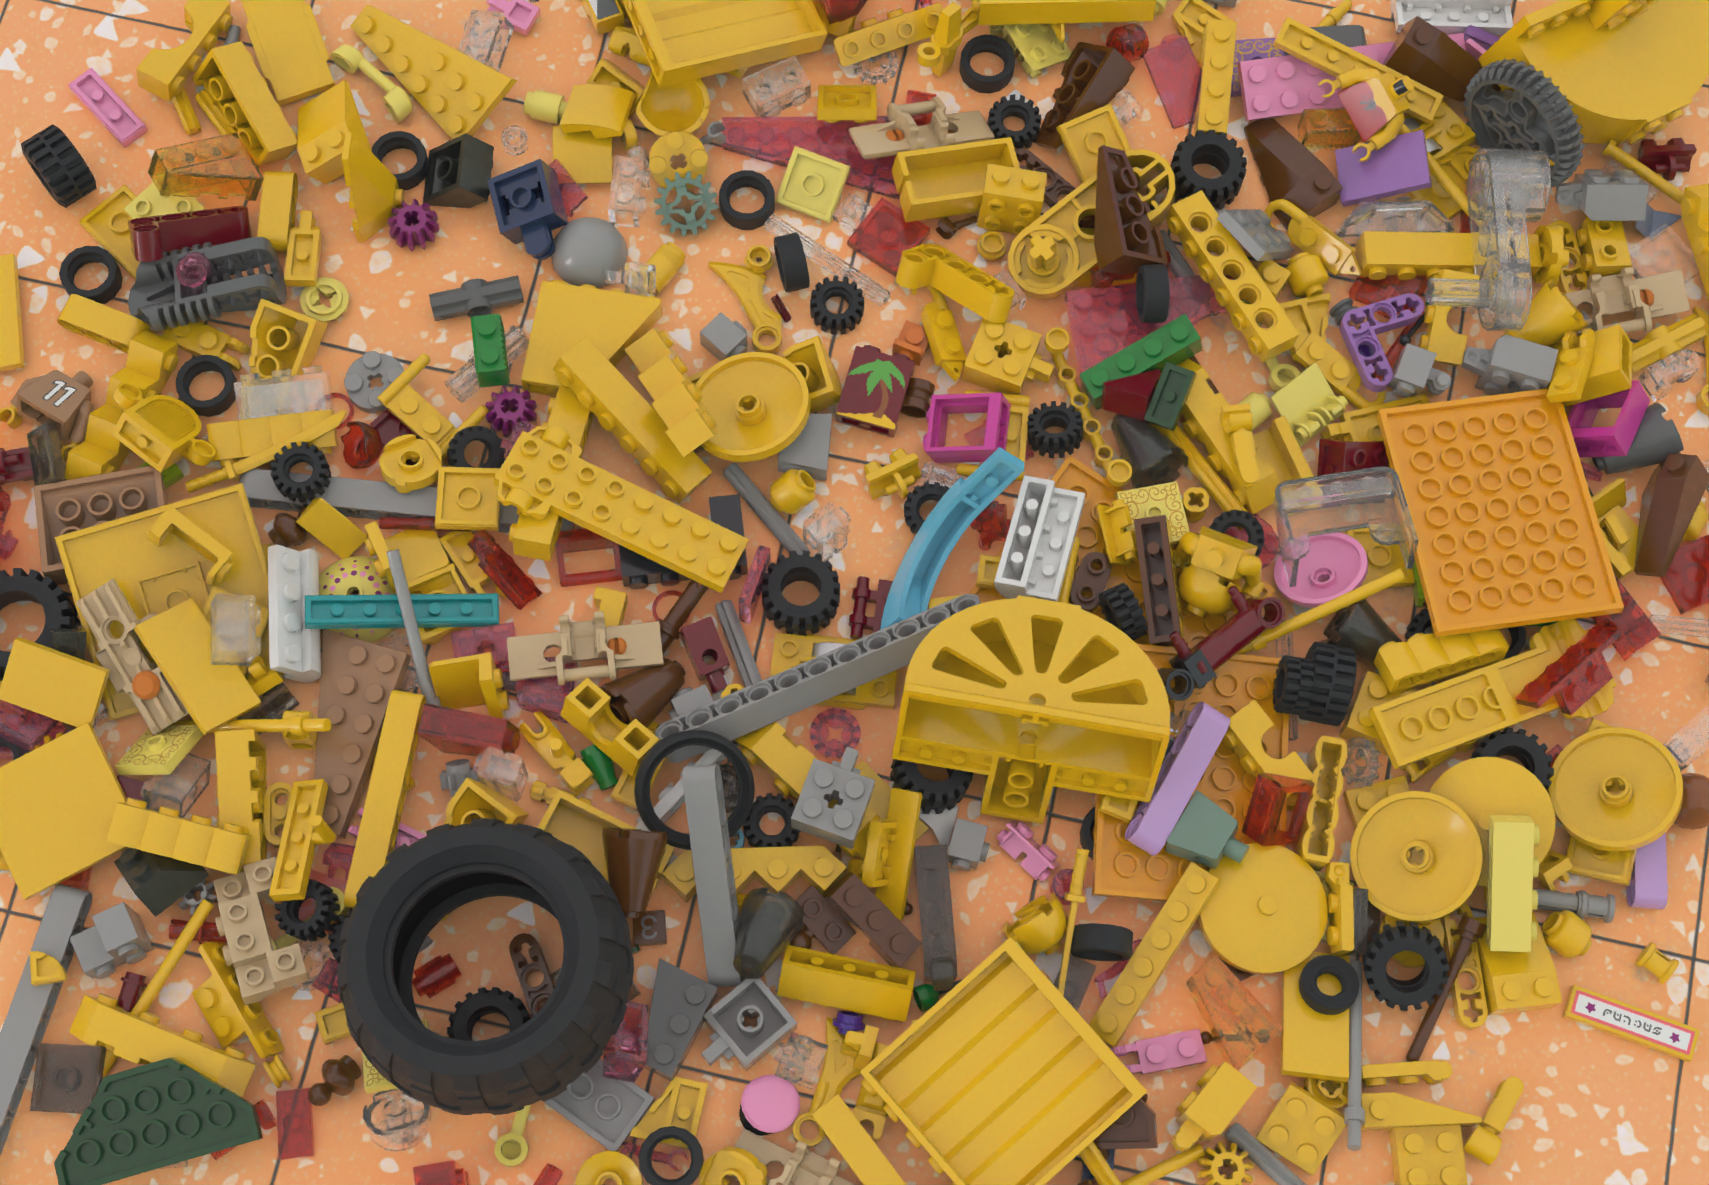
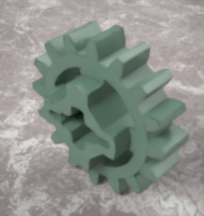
M687 171L685 178H681L680 174L675 172L674 181L666 177L664 181L667 187L657 188L662 197L654 199V203L661 205V208L656 210L655 214H663L665 218L660 224L663 226L670 223L671 233H674L679 228L681 229V235L685 236L687 230L691 229L695 236L697 235L698 226L705 230L708 229L705 222L706 219L715 220V216L710 211L711 209H718V204L711 202V199L717 196V192L709 193L708 189L712 183L709 181L703 185L701 183V174L696 179L691 178L690 171ZM685 183L697 186L703 193L694 194L688 191ZM675 187L677 196L673 202L666 204L668 193ZM685 195L688 200L700 199L691 205V211L686 212L684 207L672 208L677 206L682 201L681 197ZM706 203L704 214L697 220L695 215L697 208ZM678 213L685 217L687 224L677 222L670 214Z

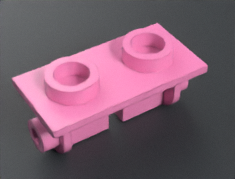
M1015 821L1007 823L1006 826L1010 829V832L1003 829L996 837L1000 841L998 845L1014 860L1024 852L1027 857L1020 865L1035 880L1039 879L1044 882L1051 875L1048 868L1050 867L1054 870L1060 866L1055 860L1058 857L1057 854L1046 844L1040 846L1032 838L1034 835L1033 831L1020 821L1017 824Z

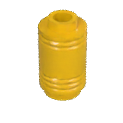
M672 242L662 244L635 275L636 285L643 293L659 295L662 289L665 288L685 264V253Z

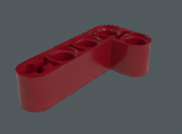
M245 206L141 217L128 221L132 252L135 259L140 262L160 260L164 257L163 252L174 249L182 250L183 247L187 246L192 248L193 245L200 244L203 247L205 242H211L212 245H220L252 237L248 208Z

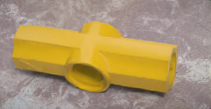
M1693 313L1668 327L1661 325L1645 335L1642 340L1632 344V375L1655 363L1663 364L1677 356L1682 349L1704 339L1708 333L1706 323L1702 317L1696 316Z

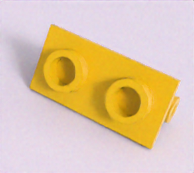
M1118 499L1112 502L1113 507L1096 505L1099 525L1102 528L1106 544L1105 550L1110 563L1132 566L1131 561L1138 559V549L1134 530L1124 532L1125 528L1132 525L1128 504H1125L1123 499Z

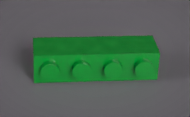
M1183 314L1079 374L1081 385L1095 409L1099 410L1102 408L1103 382L1156 369L1163 372L1166 362L1178 365L1202 351L1201 337L1187 315Z

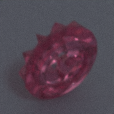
M831 708L822 711L814 718L810 727V739L815 750L822 753L826 758L837 757L840 759L843 757L846 747L855 749L860 741L861 731L859 723L850 712L844 709ZM828 726L835 730L844 727L841 732L842 742L836 738L826 742L830 735Z

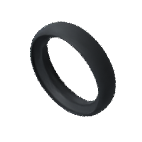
M705 730L680 731L659 741L642 760L635 778V803L643 823L651 833L652 830L668 832L667 844L680 849L691 850L689 834L675 831L665 825L656 815L650 798L652 776L660 762L673 751L692 745L706 746L721 752L732 763L738 777L739 794L735 808L727 818L729 838L745 823L754 801V777L744 754L727 738Z

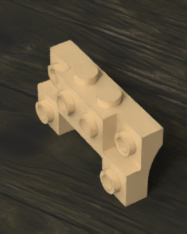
M276 856L244 865V872L240 874H234L213 881L220 916L215 918L220 937L226 935L228 943L227 946L222 947L227 966L233 965L245 1005L261 1001L284 988L309 981L299 943L273 950L263 907L260 900L270 898L269 892L277 860Z

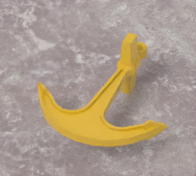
M955 2L950 3L941 11L936 31L931 35L930 42L922 43L918 47L916 59L920 65L932 67V72L939 77L952 67L957 47L962 44L963 35L978 25L977 13H972V6L962 16V7ZM1066 23L1051 24L1058 40L1064 42Z

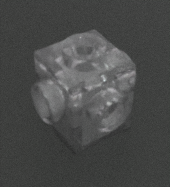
M791 1032L787 1043L780 1042L773 1061L779 1062L775 1076L812 1090L829 1045L813 1040L809 1036Z

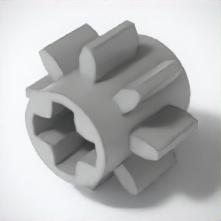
M468 759L447 762L445 764L446 770H442L439 775L441 789H449L450 796L452 797L467 777L478 782L481 781L479 767H470V760Z
M205 878L182 896L184 900L178 906L182 910L190 907V914L193 915L203 898L211 903L218 902L217 897L212 893L215 890L213 882L205 886ZM200 890V896L202 899L196 901V896L194 893Z

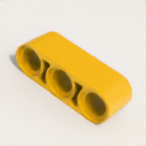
M265 171L263 175L257 237L268 239L276 252L287 253L289 231L295 227L298 196V176L296 172Z
M77 294L69 296L57 318V323L63 328L127 354L130 339L145 330L150 331V326L144 321Z

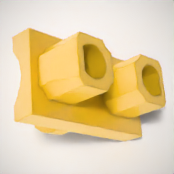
M900 448L891 453L889 456L890 464L881 467L878 461H872L864 465L868 492L872 500L886 494L890 496L896 492L902 499L907 497L909 494L907 487L915 484V480L922 478L918 465L919 458L915 452L908 454L903 448Z

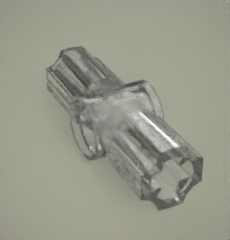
M514 324L504 332L508 366L528 349L529 344L526 334ZM474 351L469 356L468 362L444 381L451 394L462 403L482 388L479 387Z

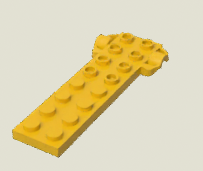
M552 425L548 427L537 426L528 433L522 431L494 478V485L498 486L496 499L502 505H513L521 511V514L539 520L545 519L549 512L555 513L722 594L749 539L581 459L582 449L560 427Z
M1575 619L1558 621L1549 626L1545 625L1529 639L1530 651L1372 707L1368 711L1394 769L1396 770L1557 709L1567 719L1584 718L1586 720L1606 712L1615 702L1613 688L1617 684L1590 629L1584 630Z

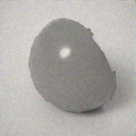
M584 217L572 220L567 225H564L554 238L555 252L551 256L554 271L557 272L562 280L571 285L581 286L589 284L596 288L606 286L619 276L626 265L628 250L625 239L612 223L604 219Z

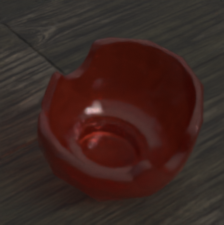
M360 421L346 423L350 430L341 436L344 444L343 456L345 463L356 470L371 467L376 463L383 449L379 431L372 425Z

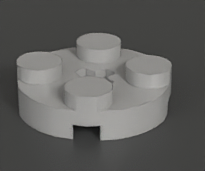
M376 351L366 352L352 363L346 373L344 385L351 402L358 409L367 413H376V411L388 409L377 400V397L404 370L402 365L390 355ZM381 378L383 383L381 388L379 386H375L373 389L369 388L371 386V379Z

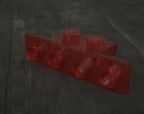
M1597 625L1589 629L1581 640L1570 646L1566 653L1557 661L1548 665L1545 671L1534 681L1525 685L1524 690L1515 697L1517 704L1538 708L1554 695L1561 712L1572 715L1613 678L1602 652L1621 636L1619 628Z

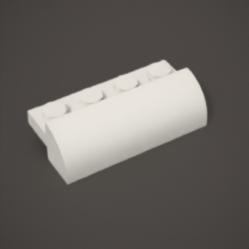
M1391 0L1390 3L1391 19L1395 20L1396 33H1400L1405 23L1416 16L1445 34L1464 33L1468 25H1473L1493 35L1503 36L1513 27L1510 7L1512 0Z
M1024 475L994 581L996 590L1002 596L1012 599L1020 595L1058 602L1085 503V493L1056 488L1055 481Z
M276 544L268 547L270 669L283 672L286 679L308 684L317 681L321 677L320 629H305V595H319V556L316 551L310 548L297 551Z

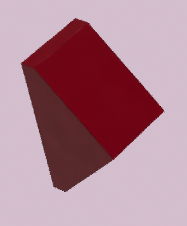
M1156 369L1103 382L1101 407L1109 412L1145 421V414L1162 372Z

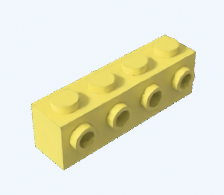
M1489 815L1486 943L1490 951L1531 952V942H1536L1537 924L1532 922V910H1537L1538 893L1537 890H1533V877L1538 878L1539 862L1538 858H1533L1534 845H1539L1540 830L1539 826L1534 825V821L1528 815Z

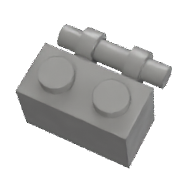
M1407 343L1399 352L1393 368V378L1388 387L1393 388L1392 393L1404 398H1410V395L1416 396L1425 385L1430 393L1440 395L1451 385V377L1446 372L1432 368L1437 353Z

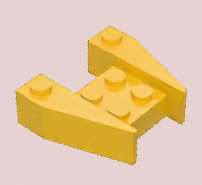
M1395 1092L1362 1094L1361 1107L1365 1109V1124L1361 1126V1132L1389 1131L1394 1185H1468L1461 1127H1473L1482 1123V1117Z

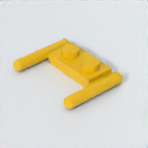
M422 353L377 397V400L420 439L425 441L426 437L432 439L439 446L442 458L445 459L448 456L449 442L453 439L454 435L464 428L477 426L485 418L489 410L486 406L480 405L456 429L449 420L408 385L431 361L429 355Z
M966 390L963 394L994 392ZM1002 393L1011 404L1006 451L1022 460L1025 464L1030 396ZM959 463L956 467V472L958 475L970 476L980 465ZM1024 471L1014 481H1023Z

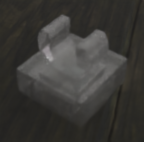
M849 192L833 213V220L858 234L874 213V207L856 194L853 195Z

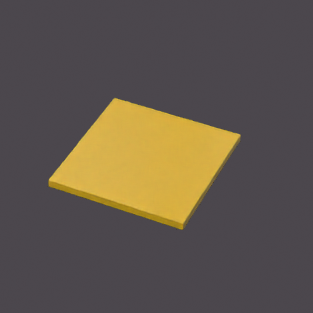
M243 483L54 537L93 664L101 667L102 665L95 655L100 650L97 645L99 642L78 608L76 601L111 579H115L139 620L152 613L158 615L190 598L194 600L202 612L213 585L269 608L268 562ZM169 505L233 552L231 558L233 563L232 570L221 583L217 580L211 586L206 583L207 574L214 565L174 534L170 533L159 547L148 540L149 529ZM118 620L113 621L110 626V632L113 637L120 638L124 634V626ZM269 623L255 655L259 654L265 663L270 662ZM142 641L139 642V646L150 663L155 662ZM249 670L245 677L246 680H248V674H250ZM108 677L103 697L110 720L139 713L131 696L125 692L118 693Z

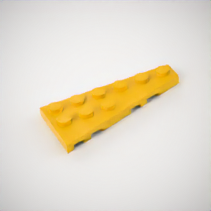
M367 4L350 25L356 34L452 139L465 133L473 136L518 81L441 40L433 38L423 31L400 21V19L375 6Z

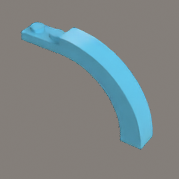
M999 447L966 480L960 477L950 487L930 512L905 553L886 600L880 630L927 610L934 585L954 546L974 519L1024 471V462Z

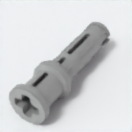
M1533 888L1538 893L1537 909L1560 912L1568 910L1575 913L1581 919L1592 917L1603 919L1605 923L1613 921L1616 906L1613 894H1607L1604 897L1587 894L1584 890L1577 891L1574 894Z

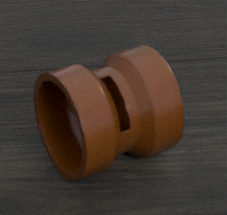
M910 378L901 412L914 418H926V412L930 407L929 399L934 395L935 385L925 379Z

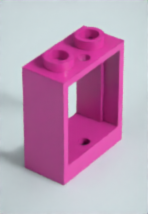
M1632 380L1631 389L1573 405L1568 416V422L1579 458L1627 456L1650 403V399L1639 380ZM1622 408L1614 426L1592 427L1599 409Z
M1002 392L932 395L931 406L926 412L928 431L923 437L924 451L935 463L984 462L999 447L1006 451L1011 404ZM987 413L984 446L944 447L948 414Z

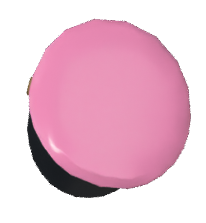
M778 1075L758 1077L752 1080L743 1091L739 1111L740 1121L746 1130L760 1136L783 1131L798 1116L800 1096L796 1087L784 1077Z

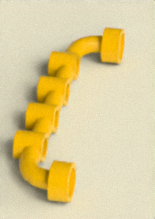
M1061 327L1051 328L1046 334L1044 344L1051 353L1058 371L1057 384L1060 388L1067 390L1071 398L1069 406L1073 405L1075 412L1079 410L1081 413L1083 439L1092 443L1095 450L1094 464L1104 469L1110 484L1117 487L1124 486L1130 481L1132 467L1123 459L1113 461V449L1105 444L1100 434L1101 424L1092 417L1088 408L1089 398L1080 391L1075 381L1076 370L1068 366L1063 352L1067 350L1070 342L1069 333ZM1062 376H1069L1071 379L1067 380ZM1078 401L1081 402L1083 405L1078 406L1074 402ZM1086 428H1093L1095 432H1090ZM1099 454H1105L1108 458H1101Z

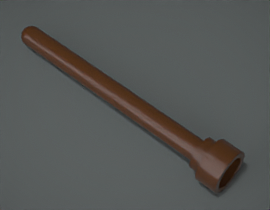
M1462 916L1457 927L1460 929L1458 933L1460 939L1449 961V971H1447L1448 983L1442 985L1444 992L1441 996L1437 994L1433 996L1435 1002L1429 1005L1406 1055L1407 1062L1419 1061L1472 943H1476L1478 938L1482 939L1487 926L1467 916Z

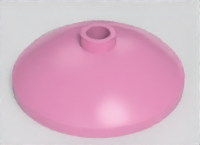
M1334 531L1315 532L1298 538L1281 552L1275 563L1274 579L1279 592L1290 602L1305 607H1317L1360 587L1368 572V559L1363 546L1353 537Z

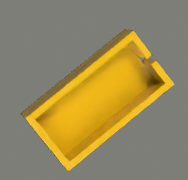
M1007 137L897 152L892 167V174L897 193H901L899 200L905 222L979 212L988 163L1020 169L1012 138Z
M559 789L538 828L551 833L556 839L572 845L581 851L603 875L608 884L602 828L637 829ZM666 844L650 899L658 885V879L662 878V873L666 870L674 854L675 847Z

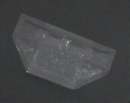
M1402 196L1394 200L1376 199L1361 201L1338 226L1334 234L1351 247H1356L1355 244L1364 231L1453 233L1455 228L1454 223L1431 201Z

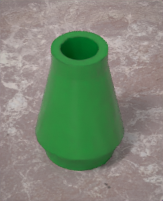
M594 744L580 751L583 758L581 760L593 773L592 777L599 785L601 791L617 784L618 780L613 760Z

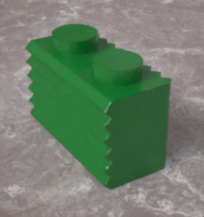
M489 314L471 317L475 367L479 387L508 385L510 382L505 330L501 315Z

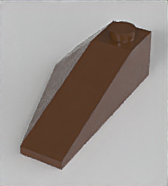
M1418 16L1405 23L1383 62V65L1408 76L1410 79L1444 95V97L1463 103L1466 101L1464 94L1467 92L1466 87L1470 84L1473 76L1482 69L1477 59L1444 32ZM1493 84L1492 88L1495 91L1501 90L1498 84Z
M1669 453L1653 471L1642 494L1634 567L1636 575L1665 577L1709 484V473L1697 455Z

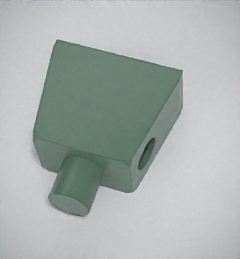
M1196 790L1166 841V852L1216 869L1224 855L1241 863L1249 850V846L1234 838L1238 831V821Z

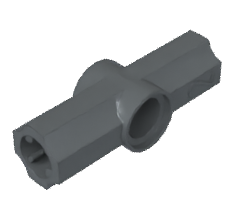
M518 275L489 282L484 279H471L464 282L461 288L429 294L435 321L467 315L470 318L473 316L489 315L493 309L524 303Z

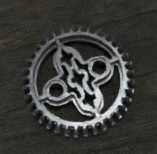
M1505 58L1502 61L1497 60L1488 66L1486 65L1470 80V84L1466 87L1467 92L1464 94L1466 101L1463 103L1467 109L1464 115L1469 119L1466 124L1476 134L1475 144L1479 145L1482 152L1489 157L1496 166V170L1500 169L1503 172L1504 177L1509 176L1513 183L1519 182L1520 186H1528L1531 190L1535 188L1540 191L1544 188L1548 190L1566 181L1581 164L1582 150L1585 148L1581 142L1584 136L1579 132L1582 126L1576 121L1578 115L1573 113V105L1568 104L1565 99L1567 95H1562L1559 91L1560 86H1555L1552 83L1551 77H1544L1542 70L1537 72L1533 65L1527 66L1524 61L1518 63L1515 59L1509 61ZM1493 84H1501L1516 91L1512 92L1505 89L1497 92L1492 87ZM1531 158L1537 161L1550 159L1555 164L1554 166L1544 165L1532 160Z

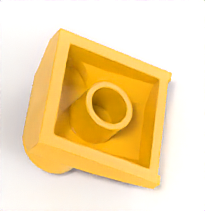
M454 563L449 564L447 568L425 574L407 582L410 594H467L456 572ZM462 627L419 628L422 644H436L445 635Z

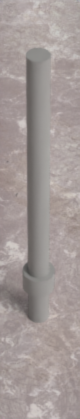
M399 549L390 550L386 553L421 694L426 695L425 714H427L432 737L442 736L445 734L439 712L442 707L439 696H435Z
M1354 960L1350 961L1349 964L1358 975L1359 993L1355 1002L1349 1008L1348 1107L1344 1109V1123L1348 1125L1347 1148L1352 1151L1361 1150V1126L1365 1124V1109L1361 1107L1362 962Z

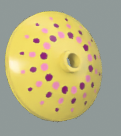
M353 556L341 559L327 567L319 576V595H349L352 591H359V595L396 594V592H393L387 577L380 579L373 563L378 559L372 557ZM395 628L326 630L374 644L387 637Z

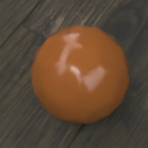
M1697 773L1681 774L1683 780V801L1674 824L1684 829L1695 830L1705 828L1709 825V778Z

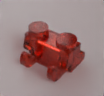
M993 500L970 524L973 530L980 533L979 547L981 550H989L991 543L994 541H1006L1012 520L1007 519L1006 504H999L998 501Z

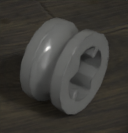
M1351 298L1343 299L1329 311L1331 317H1336L1335 323L1337 326H1340V322L1346 312L1358 308L1357 306H1352L1353 300Z

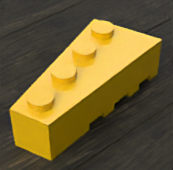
M240 41L211 49L192 77L194 83L197 86L203 85L208 91L205 97L211 105L217 104L223 111L222 119L228 127L232 126L237 129V139L258 166L289 157L297 146L296 134L288 125L280 105L274 100L266 80L260 75L252 55L246 50L243 42Z
M255 729L215 731L216 791L219 806L216 823L217 827L221 828L224 827L225 823L244 827L243 833L251 835L240 871L244 872V865L267 859V839L263 832V799L267 789V745Z

